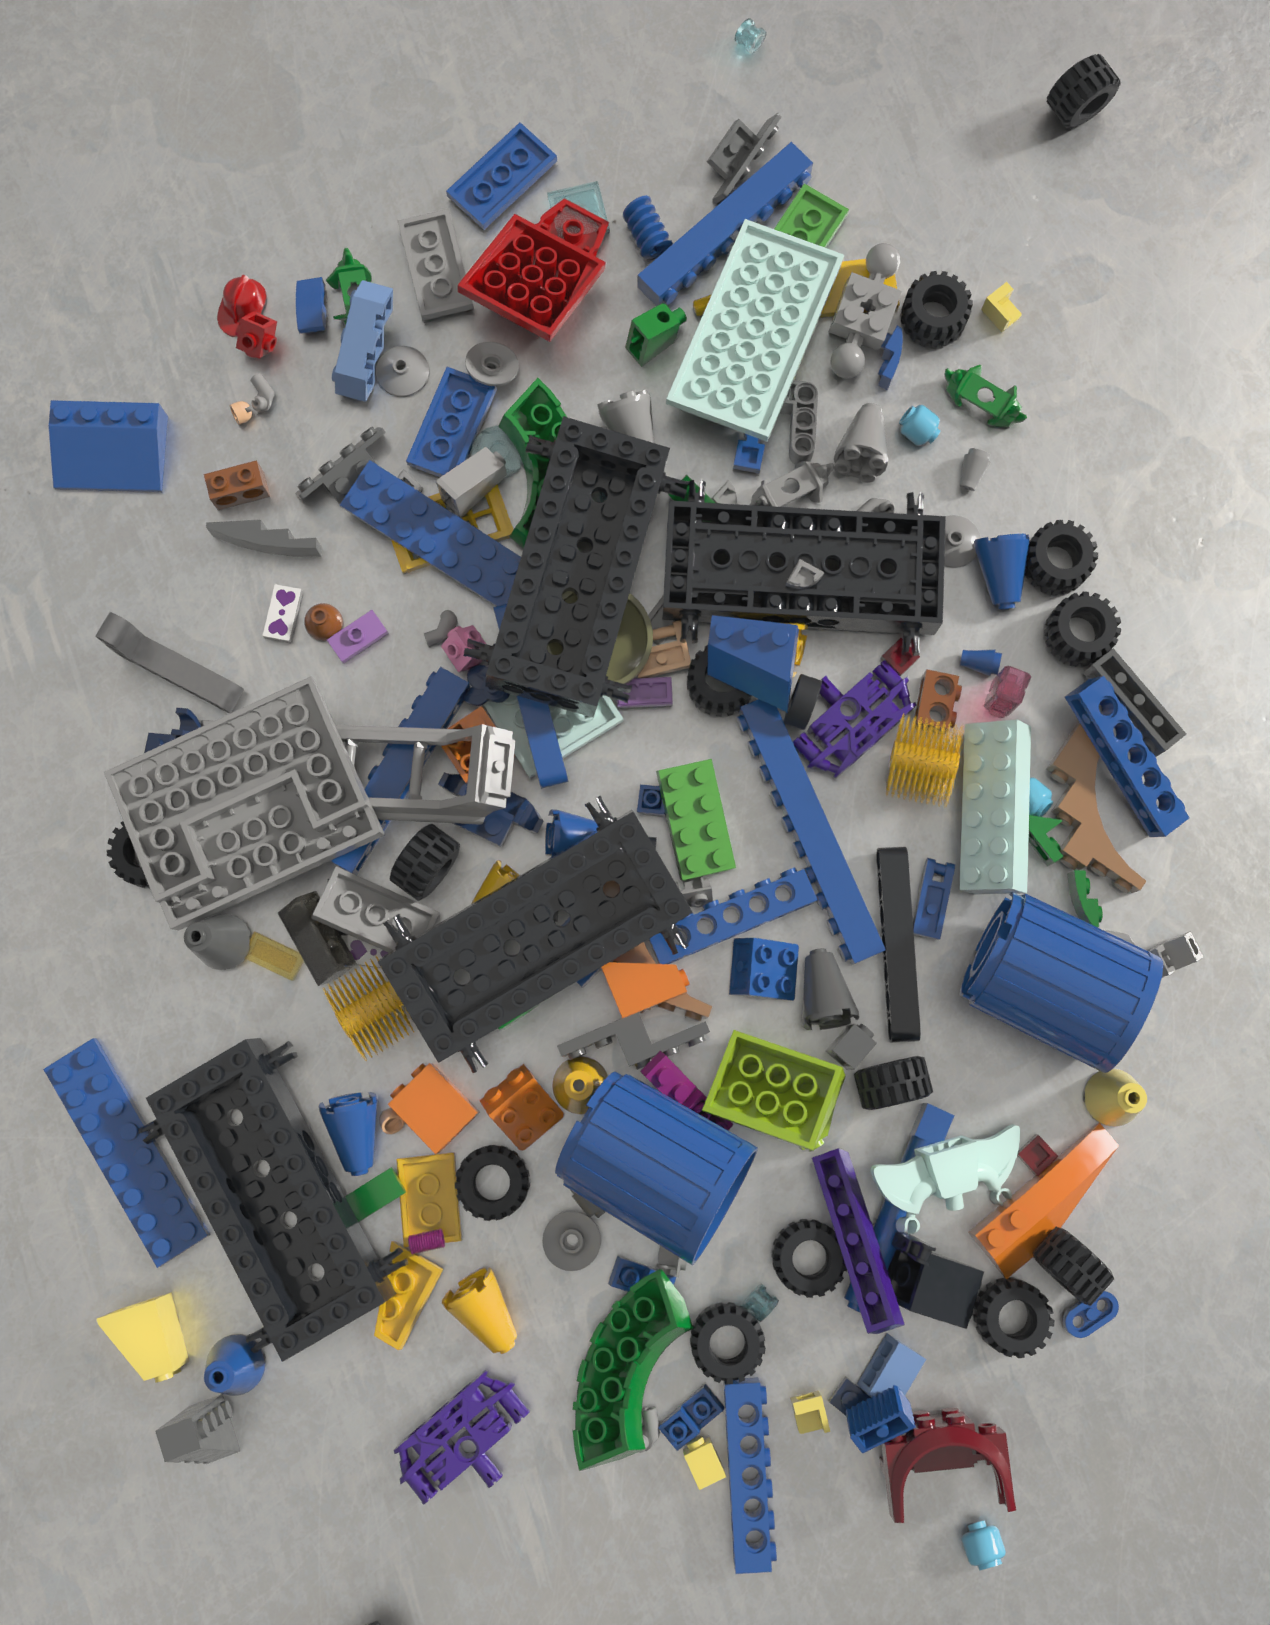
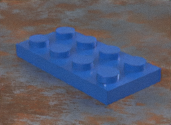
M519 122L446 190L447 197L485 230L557 162V155Z
M446 367L406 459L407 465L441 477L467 460L497 391V386L481 384L469 374Z

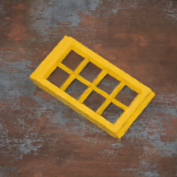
M496 485L485 495L489 508L473 513L471 509L467 516L461 519L464 521L469 520L470 524L479 530L475 518L492 513L498 531L487 535L500 542L509 539L514 529L498 485ZM440 493L428 496V498L446 508ZM391 540L403 574L430 566L429 563L421 558L414 559L410 551Z

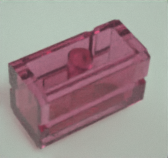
M1009 665L1005 666L992 680L989 693L985 699L983 706L989 710L988 713L998 718L1009 716L1023 701L1026 693L1025 690L1031 679L1030 673Z

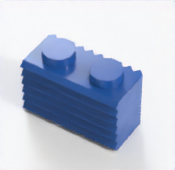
M893 1385V1388L883 1390L882 1393H877V1396L872 1395L871 1399L867 1398L866 1401L857 1403L851 1409H846L850 1438L862 1454L916 1428L911 1404L898 1386Z

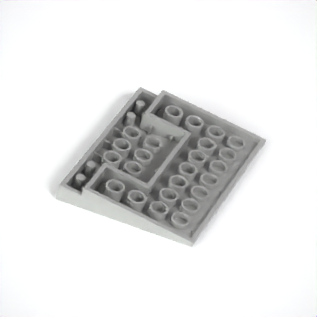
M312 676L104 772L155 902L160 903L170 929L177 931L385 836Z

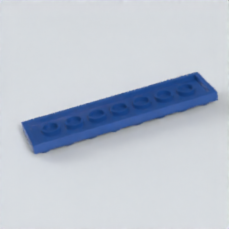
M369 460L341 502V508L494 606L507 604L521 556Z
M92 1038L44 1068V1072L156 1267H161L210 1235L209 1231L156 1140L150 1144L143 1142V1139L151 1131L139 1134L138 1129L147 1124L97 1038Z

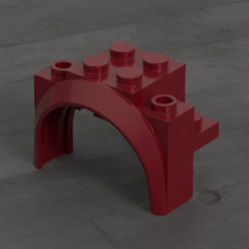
M958 1408L941 1409L940 1414H930L929 1411H914L912 1413L916 1428L908 1431L907 1436L904 1433L881 1445L883 1457H879L880 1469L885 1475L889 1514L894 1523H904L903 1494L910 1470H913L914 1473L971 1468L974 1467L975 1463H978L977 1461L985 1460L986 1465L992 1466L996 1480L998 1503L1005 1504L1008 1512L1016 1511L1006 1432L1000 1427H996L995 1423H982L978 1425V1429H975L971 1419L963 1411L959 1412Z

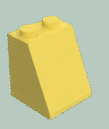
M172 1292L115 1310L97 1318L99 1327L144 1381L154 1378L155 1383L172 1378L174 1374L182 1371L181 1366L189 1362Z

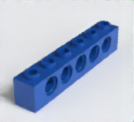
M1105 676L1088 679L1065 696L1066 701L1148 836L1166 837L1187 821L1190 817L1185 811L1184 803L1177 798L1171 788L1170 780L1162 773L1155 755L1147 748L1141 732L1133 725L1126 707L1120 703L1114 693L1112 684L1106 680ZM1099 704L1102 707V713L1099 711ZM1114 728H1115V730H1116V737L1114 736V733H1113V729H1114Z
M795 867L780 873L781 879L771 882L770 878L754 884L756 889L745 893L744 889L728 895L730 900L719 904L718 900L712 901L702 906L704 911L695 915L692 913L678 921L676 925L679 930L686 934V942L689 946L684 949L682 945L675 944L678 951L675 955L671 953L672 951L661 933L651 937L648 940L658 964L673 963L814 904L818 899L805 870L802 869L797 872ZM779 887L786 888L790 893L789 900H778L775 896V890ZM753 898L761 899L764 903V910L761 912L752 911L749 901ZM726 909H734L738 913V921L735 923L726 922L723 918V912ZM700 920H709L713 926L712 932L709 934L700 933L697 929V923Z
M758 1377L745 1378V1381L740 1383L739 1380H735L733 1384H726V1381H723L735 1573L772 1572L771 1562L777 1561L776 1544L775 1542H770L769 1530H775L773 1510H768L767 1499L773 1498L772 1480L766 1479V1467H771L770 1448H764V1436L769 1435L768 1417H762V1405L767 1404L766 1386L760 1385ZM743 1405H751L754 1408V1413L750 1418H742L738 1415L739 1409ZM746 1436H752L756 1439V1444L751 1449H744L740 1446L741 1440ZM748 1467L758 1470V1474L753 1480H746L742 1477L743 1471ZM749 1499H756L760 1502L758 1509L752 1512L747 1511L744 1508V1504ZM756 1530L762 1534L761 1539L756 1543L746 1540V1536L750 1531Z

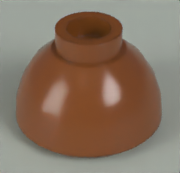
M320 603L312 606L307 611L304 625L307 633L312 638L319 641H327V639L342 629L343 619L341 613L334 606Z

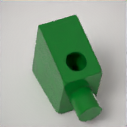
M662 303L631 320L625 348L641 367L675 342L680 325L687 321L685 312L680 307L671 311L666 304Z

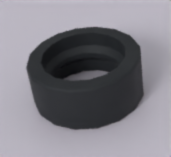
M804 674L799 676L789 702L788 713L786 712L784 724L801 730L806 729L820 692L821 680Z

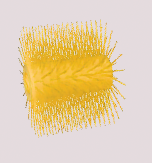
M904 717L901 718V723L898 725L899 730L896 734L897 739L894 741L890 756V772H888V782H886L888 785L886 786V793L890 792V786L894 787L892 791L897 790L896 784L898 783V789L900 790L897 792L902 793L901 788L905 787L903 789L905 792L903 793L904 796H907V790L910 794H914L913 788H915L916 792L920 791L922 795H927V797H932L937 801L936 797L926 793L925 789H927L928 793L932 792L933 795L942 798L947 807L944 799L948 804L949 799L945 796L943 797L942 793L951 797L952 782L954 789V780L961 757L959 750L961 747L960 743L962 744L961 740L963 741L962 737L941 727V731L951 734L953 737L951 738L950 735H945L944 732H940L938 729L935 730L932 726L928 727L924 723V729L921 730L922 726L920 724H922V721H918L919 726H916V728V723L911 724L912 729L909 730L910 724L908 723H910V720L906 721V727H904L903 720L905 719Z
M370 959L383 985L380 984L370 966L365 962L378 988L374 986L363 967H361L360 969L367 979L366 981L373 989L372 991L367 987L368 985H366L357 969L354 968L367 994L364 993L361 985L351 972H349L356 985L355 987L362 995L361 998L346 975L344 977L350 990L342 983V979L339 977L338 979L341 980L339 982L347 997H345L337 984L334 985L340 996L339 998L330 985H328V988L331 989L332 996L329 993H324L327 995L326 997L332 1006L331 1008L335 1010V1016L352 1043H354L353 1045H355L358 1053L362 1054L361 1056H363L364 1060L367 1058L364 1055L365 1053L362 1052L361 1046H363L367 1053H371L365 1043L366 1041L372 1050H375L373 1052L377 1054L376 1048H374L375 1046L372 1043L373 1041L366 1033V1030H368L375 1044L380 1047L379 1049H382L374 1031H376L383 1044L387 1046L386 1048H388V1045L377 1024H379L386 1038L392 1043L390 1035L381 1019L386 1023L385 1025H387L393 1037L399 1042L386 1016H389L388 1018L394 1024L393 1026H395L397 1032L404 1039L400 1028L396 1024L397 1022L391 1015L392 1012L396 1019H398L401 1027L409 1035L400 1015L396 1011L397 1009L414 1032L410 1021L402 1010L403 1003L389 981L386 982L372 959Z

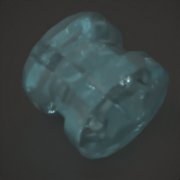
M748 18L738 28L734 40L739 45L743 44L746 46V51L753 54L763 44L767 32L763 28H757L755 22Z
M761 1283L748 1295L742 1306L747 1310H752L755 1313V1318L761 1322L773 1311L779 1300L775 1296H770L766 1292V1287Z

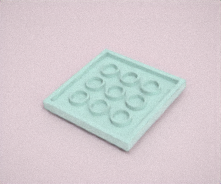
M510 694L508 699L502 703L488 701L483 704L497 728L513 731L512 739L515 740L514 754L529 779L537 775L517 696ZM607 696L599 699L594 718L548 705L562 758H565L623 722L621 714L610 697Z

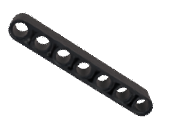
M906 847L877 848L876 863L881 937L886 949L883 952L889 1041L891 1043L920 1041L921 1030L908 851Z

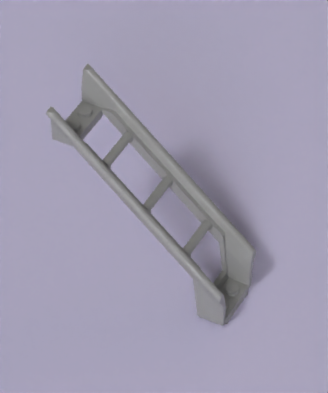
M201 720L200 725H201V727H202V726H204V725H206V724H209V723H211V722H213V721H211V720ZM483 724L463 730L335 725L342 742H345V748L353 766L355 763L356 747H358L359 742L414 744L408 799L369 798L378 820L482 824L485 817L491 812L506 808V798L510 797L515 750V740L512 739L513 731ZM459 741H472L466 795L445 800H422L420 793L424 755L427 745L444 746Z

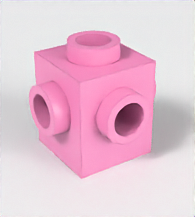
M474 625L464 628L458 626L447 634L448 638L441 647L458 672L469 670L482 662V660L463 656L465 648L472 649L467 647L468 638L486 644Z

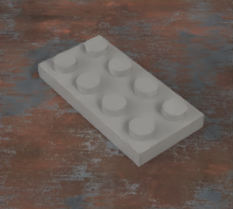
M449 208L397 220L422 321L474 309L472 300L458 293L457 285L465 276V271Z
M336 866L311 918L386 952H391L397 945L387 928L383 925L384 922L390 920L397 929L393 917L400 914L411 936L415 935L416 937L435 925L440 912Z

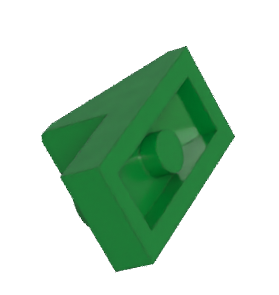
M1029 815L1028 842L1048 867L1062 858L1063 855L1060 853L1061 847L1058 842L1052 837L1049 838L1046 833L1060 824L1062 820Z

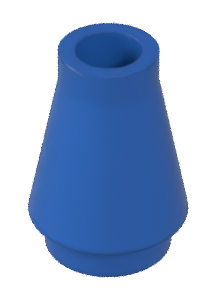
M996 649L963 650L960 666L991 676V674L998 675L1002 653L995 652Z

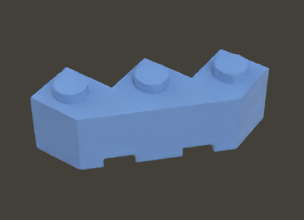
M362 280L357 290L352 291L346 326L341 334L339 356L332 372V381L335 382V394L366 402L375 386V363L384 349V325L393 311V288Z

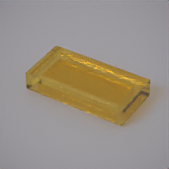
M254 931L250 938V948L245 959L294 981L306 955Z

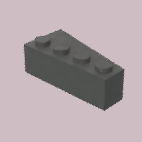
M223 1394L187 1407L155 1431L164 1462L179 1463L184 1461V1463H190L194 1461V1464L202 1462L203 1464H209L240 1452L230 1419L232 1418V1408L229 1401L224 1400Z

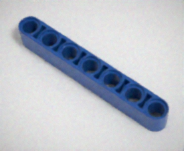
M507 604L493 607L499 629ZM517 696L541 789L568 782L548 704Z

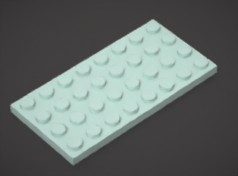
M745 219L666 398V404L768 441L840 270L844 254Z

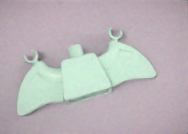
M1012 1124L985 1139H970L961 1135L914 1149L916 1156L905 1163L873 1165L870 1171L881 1194L894 1206L907 1211L906 1217H900L897 1220V1231L905 1232L907 1224L909 1226L908 1234H914L919 1230L920 1223L915 1218V1215L919 1214L923 1202L931 1195L945 1199L947 1210L956 1211L963 1209L962 1194L976 1190L978 1182L985 1183L991 1191L990 1199L994 1204L1003 1206L999 1199L1000 1193L1002 1192L1006 1199H1011L1012 1197L1011 1191L1001 1188V1185L1006 1181L1014 1166L1019 1149L1020 1128Z

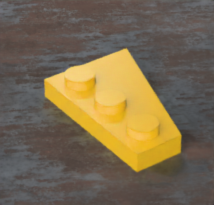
M391 1241L389 1252L392 1253L397 1248L403 1250L392 1262L395 1263L407 1258L408 1265L388 1275L397 1294L379 1306L374 1336L393 1348L402 1350L443 1268L417 1253L412 1255L410 1249L396 1241Z

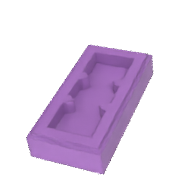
M370 610L327 639V641L344 664L389 633L374 611Z
M635 678L626 684L632 685L631 692L625 693L630 695L628 703L617 700L618 708L673 706L672 678Z

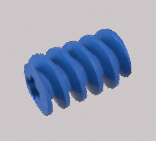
M647 195L638 197L630 202L623 211V219L627 223L633 239L636 240V245L640 249L642 257L654 259L666 251L673 242L668 240V232L663 231L665 226L662 222H659L660 216L655 213L656 208L651 204L650 196Z

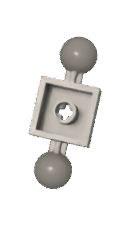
M880 243L872 247L866 256V268L870 273L869 278L852 272L842 291L828 331L847 339L846 343L839 345L833 351L830 360L832 370L842 378L855 377L862 371L865 364V356L861 350V345L878 350L886 338L902 292L883 284L885 279L896 273L900 265L899 253L890 244ZM864 308L868 312V314L863 313Z

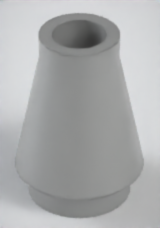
M970 448L968 454L964 455L961 488L975 491L977 484L990 464L989 453L980 449Z

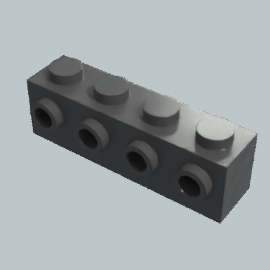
M1114 648L1084 672L1086 681L1091 678L1105 676L1106 680L1112 684L1115 695L1120 703L1126 707L1130 720L1141 732L1144 743L1155 757L1164 753L1187 735Z

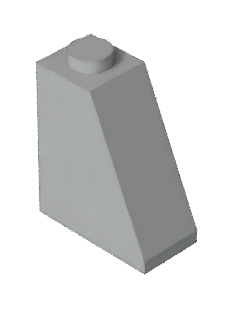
M484 447L436 481L442 501L458 517L462 518L507 475L506 461L497 451L492 453L487 447Z

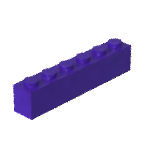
M837 1148L812 1157L867 1333L880 1334L904 1326L903 1317L849 1152Z

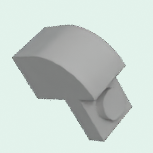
M1191 931L1147 950L1162 958V978L1170 975L1177 969L1203 958Z

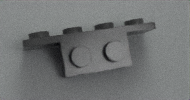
M778 113L764 123L757 135L740 119L736 120L707 160V163L725 179L712 199L715 203L726 199L737 189L735 186L739 179L742 180L751 169L749 164L753 159L756 160L765 149L763 146L766 139H771L779 128L777 123L781 116Z
M372 426L360 435L362 438L360 442L355 446L350 443L339 452L341 457L335 462L329 460L318 469L320 474L315 478L311 479V477L303 480L297 486L299 490L295 493L296 496L302 500L323 483L338 504H341L368 461L371 460L376 464L366 451V448L386 433L381 427L374 429Z

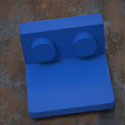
M734 938L729 995L759 996L793 1001L796 990L798 944L760 938Z

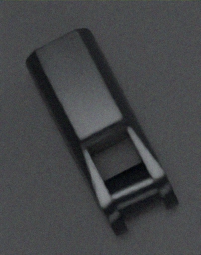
M896 1232L892 1241V1246L896 1250L921 1264L930 1266L929 1258L932 1251H936V1247L907 1232Z

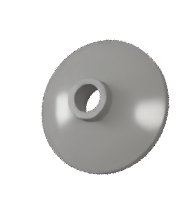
M497 342L476 344L468 351L465 358V366L469 375L484 385H505L511 382L518 373L519 362L515 353L507 346Z
M396 346L387 350L378 360L376 377L382 389L387 393L397 397H407L416 394L425 386L429 377V366L424 355L417 349L409 346ZM399 365H406L403 370L397 369Z
M956 515L946 516L944 566L958 568L965 566L977 556L973 540L980 539V534L976 526L964 517ZM951 535L959 536L960 541H952Z
M566 1211L550 1220L544 1230L542 1243L546 1257L554 1266L565 1271H577L587 1267L594 1261L600 1249L601 1237L597 1225L586 1214L577 1211ZM575 1235L578 1238V1242L575 1245H570L567 1242V1236Z

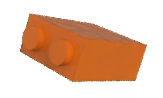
M422 1063L411 1074L414 1079L407 1086H404L402 1083L390 1094L393 1099L388 1105L435 1154H438L480 1112L433 1063H429L427 1066Z

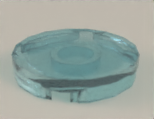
M498 425L484 429L475 438L472 445V456L484 447H487L492 453L497 451L506 461L507 475L504 478L511 477L520 470L523 465L522 458L512 441Z

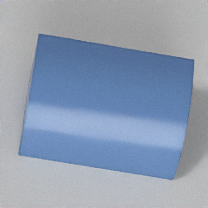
M886 1333L857 1385L871 1397L872 1395L877 1396V1393H882L883 1390L893 1388V1385L898 1386L903 1394L906 1395L926 1359Z

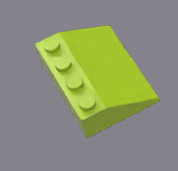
M733 1030L702 1111L814 1151L837 1102L846 1077L845 1072L841 1066Z

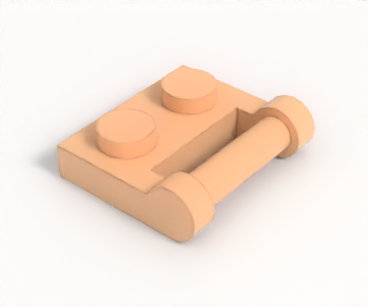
M681 620L672 622L673 625L653 629V641L674 635L677 641L653 646L648 661L638 675V678H650L689 668L691 659L687 643L680 642Z

